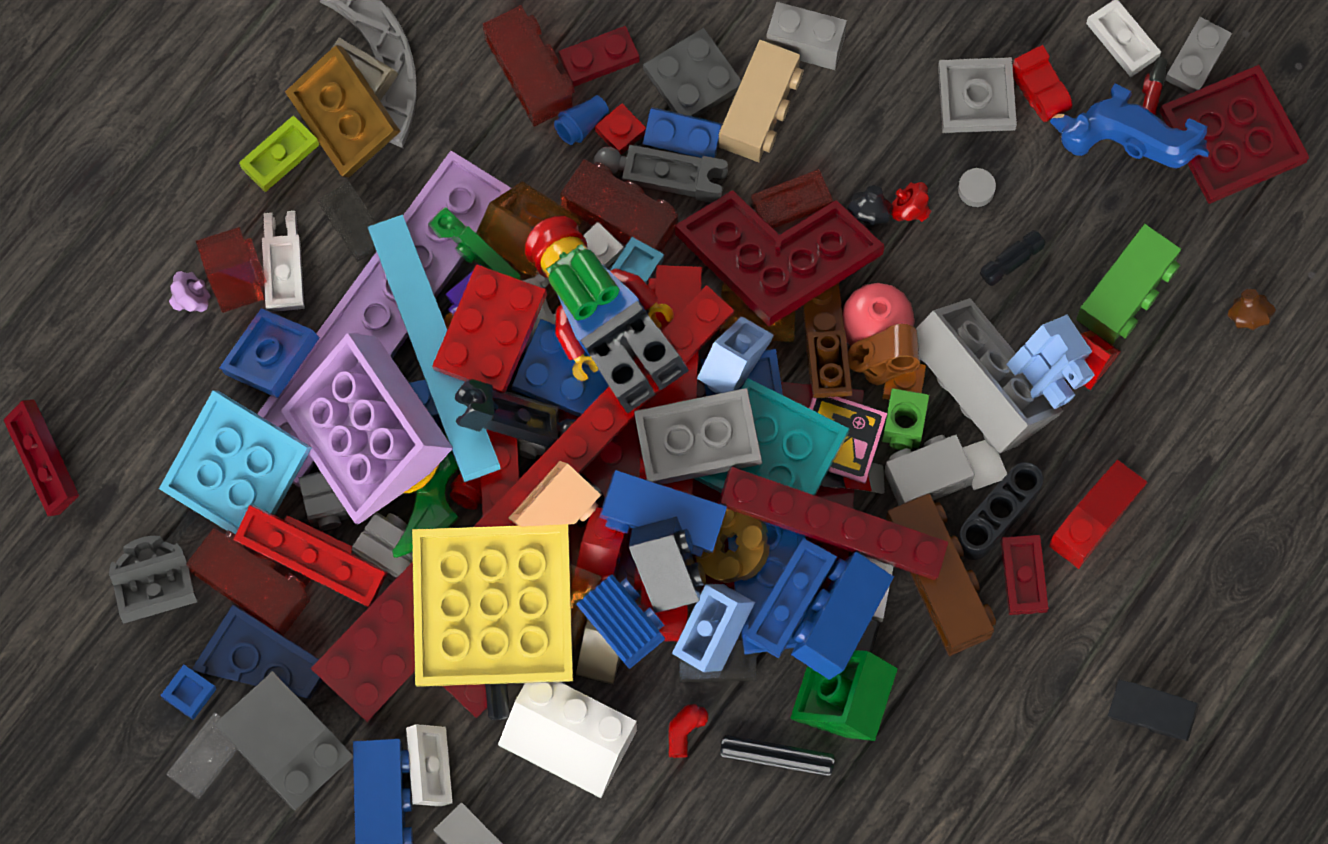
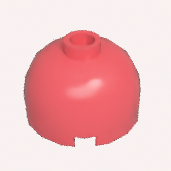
M883 283L864 285L855 290L843 305V326L846 333V342L850 346L859 340L871 337L896 324H908L914 327L915 319L912 304L903 292L892 285Z

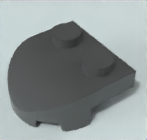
M160 536L138 538L123 547L124 554L116 563L111 562L109 576L114 586L118 611L123 624L197 602L191 571L184 553L177 543L173 545L164 542Z

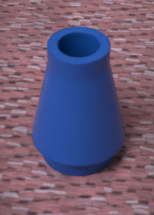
M595 95L588 101L560 112L558 119L554 121L555 129L567 144L581 143L595 125L609 113V108L600 96Z

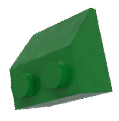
M855 650L845 669L830 680L807 666L790 719L845 738L875 741L898 668L869 651Z

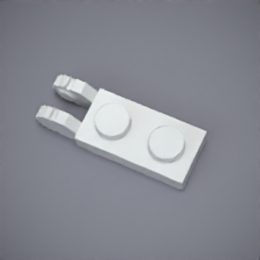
M287 211V216L285 217L288 236L276 237V222L273 213H264L265 238H262L265 305L269 312L305 309L301 241L298 235L296 211Z

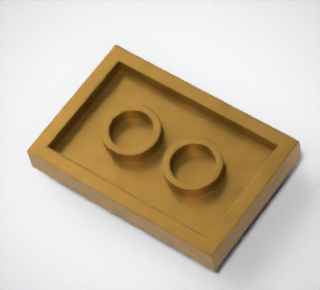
M335 45L285 91L342 177L349 178L401 132L350 56L341 46Z

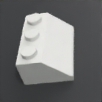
M561 682L525 683L514 702L498 745L602 798L637 732V721Z

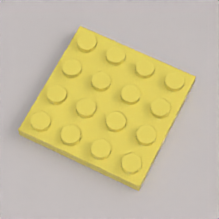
M568 524L526 527L412 529L415 685L417 687L573 681Z

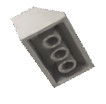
M971 298L933 310L916 328L919 359L928 365L937 376L940 386L950 392L959 403L962 413L976 424L983 433L985 441L995 448L999 454L1017 447L1063 412L1061 407L1054 409L1044 394L1034 399L1031 397L1030 391L1033 386L1023 373L1014 375L1006 365L1016 353Z

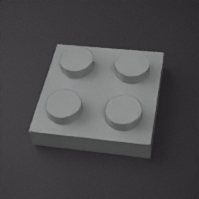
M1012 57L939 60L938 74L942 133L1016 130Z

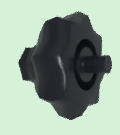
M872 185L867 187L865 192L853 194L847 209L859 222L874 226L878 223H887L889 221L893 205L885 199L881 187Z

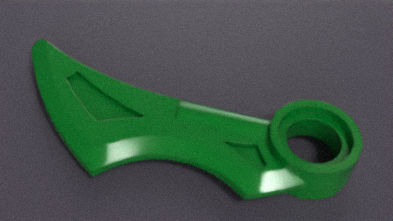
M451 451L439 463L433 478L423 488L417 490L411 518L403 535L392 551L394 558L413 552L412 529L449 528L458 519V516L449 507L445 497L448 481L459 469Z

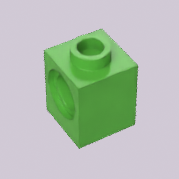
M892 388L882 442L890 443V447L897 450L908 448L911 450L912 447L919 448L929 395ZM899 416H908L914 421L915 425L910 428H902L897 425L895 419Z

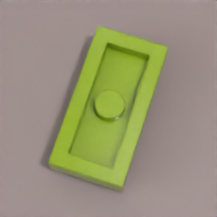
M293 115L242 159L239 164L241 169L266 192L319 146V142Z

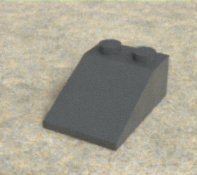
M273 671L214 724L292 810H296L354 757Z

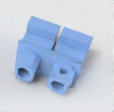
M1068 315L1043 324L1025 343L1026 345H1023L1006 364L1014 375L1023 373L1033 386L1030 391L1033 399L1044 394L1054 409L1067 404L1075 396L1072 389L1066 383V379L1075 390L1088 383L1095 376L1085 361L1092 353V350Z

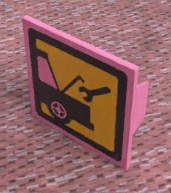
M813 397L809 409L849 428V433L829 472L866 483L887 413L840 397Z

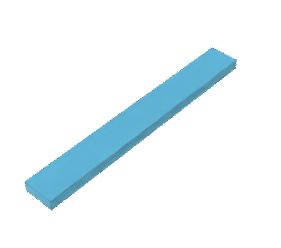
M403 215L369 226L370 236L445 433L453 447L452 451L464 482L500 470V464L486 429L483 428L478 432L461 427L456 423V419L462 416L467 409L466 405L458 403L454 398L456 392L465 381L434 371L432 367L446 335L447 328Z

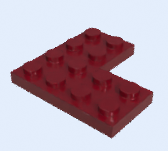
M733 190L675 225V235L767 326L776 323L884 253V244L837 200L780 235Z
M413 561L311 667V670L366 722L415 672ZM485 684L442 686L475 718H478L487 708Z

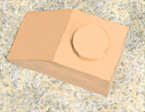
M559 461L508 519L521 527L575 524L579 519L585 521L596 510L598 504L595 501L601 494L568 463Z

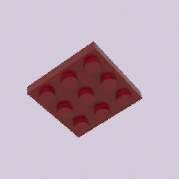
M1260 65L1161 105L1159 112L1166 125L1170 128L1186 131L1185 123L1189 118L1207 126V134L1204 140L1207 141L1206 148L1210 152L1209 156L1197 155L1187 164L1208 204L1305 164L1309 159L1307 151Z

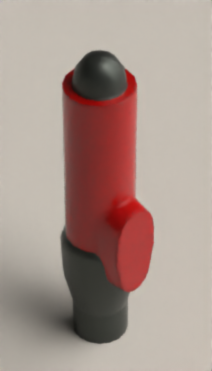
M1162 57L1156 59L1152 71L1146 75L1142 90L1143 94H1146L1143 107L1147 108L1154 115L1156 114L1162 86H1164L1168 61Z

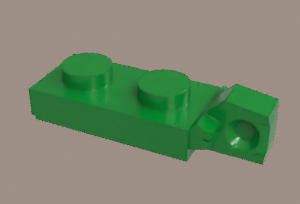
M446 207L442 208L428 223L439 238H451L458 244L455 250L469 263L475 260L482 267L519 280L521 279V275Z

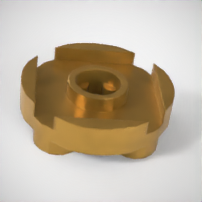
M726 509L713 552H703L702 557L695 556L697 563H701L705 574L723 583L739 580L745 581L755 576L762 569L769 555L770 545L767 544L768 537L766 534L768 530L764 521ZM737 535L738 537L735 542L739 545L738 549L735 552L728 550L725 553V540L728 537L731 538Z

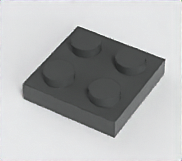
M704 28L643 64L644 72L671 110L675 113L696 118L735 95L742 81Z

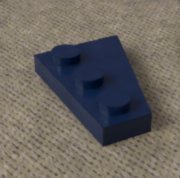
M232 605L191 669L196 672L257 686L273 671L296 696L311 699L322 681L311 670V667L319 660L317 657L235 605Z

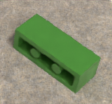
M1144 224L1081 306L1076 320L1111 345L1115 343L1120 335L1126 339L1138 322L1134 316L1142 307L1147 311L1160 293L1155 289L1162 279L1168 283L1179 269L1181 264L1176 262L1181 248Z

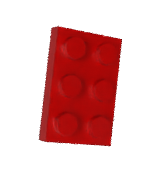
M476 264L432 367L434 371L465 382L475 379L493 385L494 391L505 394L546 299V289Z

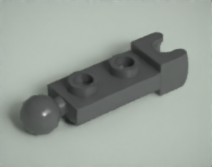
M629 145L627 157L621 156L620 152L611 146L601 148L594 156V165L599 173L613 175L619 170L624 171L622 184L695 197L696 200L710 203L722 197V186L711 183L710 180L713 178L724 179L728 174V162L723 159L707 156L698 158Z

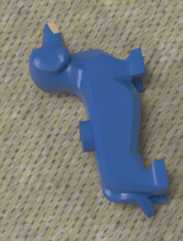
M1116 83L1111 89L1112 98L1095 103L1087 113L1083 112L1077 118L1056 114L1050 121L1062 134L1061 141L1065 149L1077 156L1087 154L1095 143L1103 139H1109L1124 145L1125 151L1133 158L1141 159L1144 156L1175 169L1184 166L1197 155L1208 157L1210 153L1206 148L1207 141L1204 140L1207 134V126L1189 118L1185 123L1186 131L1170 128L1147 108L1138 104H1127L1132 95L1131 91Z

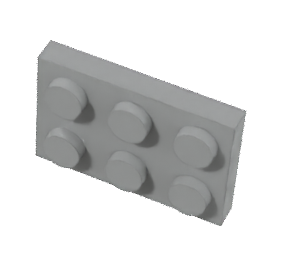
M747 388L634 411L647 481L663 485L726 472L731 467L741 469L762 464Z

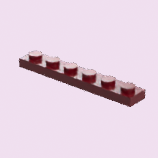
M734 467L728 470L718 503L727 506L729 510L854 553L858 552L865 557L932 580L939 577L948 546V541Z

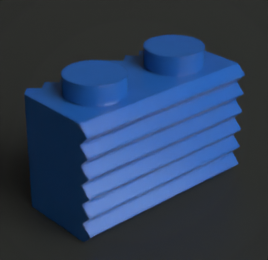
M612 574L602 581L600 585L596 586L594 590L590 591L588 595L584 596L582 600H579L576 605L630 669L665 640V637L659 631L665 625L650 607L644 612L635 602L640 595L626 578L619 583Z

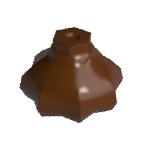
M1246 289L1241 293V297L1234 299L1233 306L1228 310V317L1235 322L1237 328L1255 330L1260 326L1269 325L1276 309L1268 301L1267 296L1259 295L1256 289Z

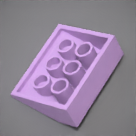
M347 333L281 410L298 438L312 447L309 452L311 458L354 523L358 524L428 476L453 449L378 337Z

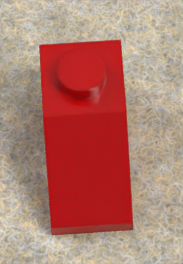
M599 507L589 516L572 584V589L588 594L596 586L600 585L602 581L606 580L608 576L613 574L616 578L631 529L629 527L628 533H623L606 527L607 520L599 518L602 509Z

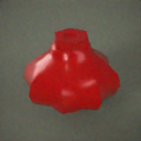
M910 183L905 189H898L896 191L897 197L892 203L891 215L893 219L897 221L916 219L923 222L929 217L931 210L928 207V187L925 183Z

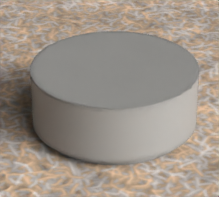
M973 168L966 171L961 176L958 186L961 200L972 207H981L988 204L995 193V179L988 171L981 168Z

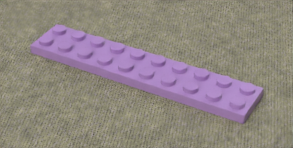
M452 151L449 152L403 215L435 299L461 265L464 258L455 250V247L458 245L451 238H439L428 223L442 208L446 207L465 226H469L481 237L512 194L509 186ZM377 252L316 333L320 337L283 392L278 398L271 395L258 412L259 416L299 439L281 410L347 333L378 337L391 358L395 356L409 336ZM308 454L293 481V484L300 487L298 477L308 475L316 465L310 454Z

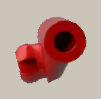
M696 704L686 705L670 721L669 757H688V734L695 727L705 726L708 722V712L704 707H698Z

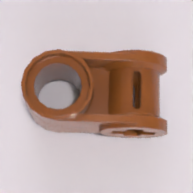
M896 324L871 337L857 341L848 351L849 368L855 372L864 373L866 379L874 385L884 384L890 379L915 371L920 366L916 328L908 324Z

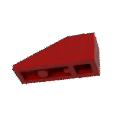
M1117 459L1058 528L1052 537L1049 547L1080 569L1148 482Z

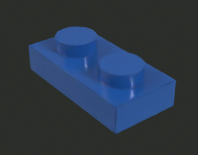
M652 107L643 144L702 158V156L715 158L719 144V132L723 124Z

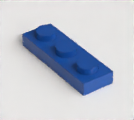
M803 538L746 634L745 640L780 658L835 564L837 556Z

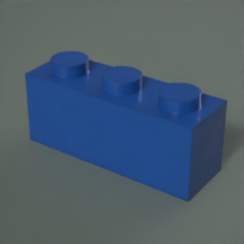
M616 470L612 475L599 518L607 520L606 527L628 533L629 527L636 528L677 516L682 530L687 529L690 533L693 543L691 554L696 557H702L703 552L711 553L714 550L727 506Z
M858 552L853 553L845 560L839 558L828 574V578L832 581L827 590L822 589L811 604V609L815 612L810 621L805 620L793 638L797 641V644L791 655L828 680L845 669L894 576Z
M400 739L353 741L355 844H413L412 827H405V812H412L411 788L404 789V773H410L408 750H403Z

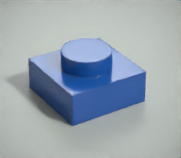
M183 665L160 696L194 720L216 691V687L186 665Z

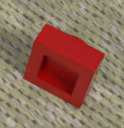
M620 104L595 125V132L609 146L617 149L621 155L629 149V145H634L640 140L646 131V127L623 104Z

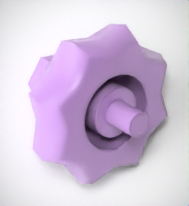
M176 272L173 276V283L170 286L172 297L169 302L173 309L178 311L185 309L190 312H203L207 310L211 295L206 290L204 281L198 279L193 272Z

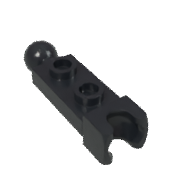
M475 379L465 382L458 389L454 397L458 403L467 406L465 413L456 419V423L459 426L478 432L484 428L548 448L576 421L575 419H565L557 422L556 409L494 391L493 385Z

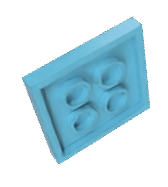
M213 390L159 489L233 535H236L249 505H255L273 515L276 514L312 447L220 391Z

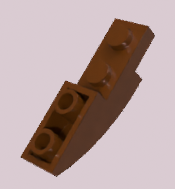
M839 283L803 305L807 360L814 398L852 396L846 333L843 326Z

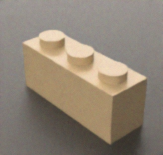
M759 40L719 132V148L756 162H760L764 151L770 153L777 136V132L773 131L777 120L784 121L790 106V101L786 98L790 89L797 90L804 70L799 68L800 54Z

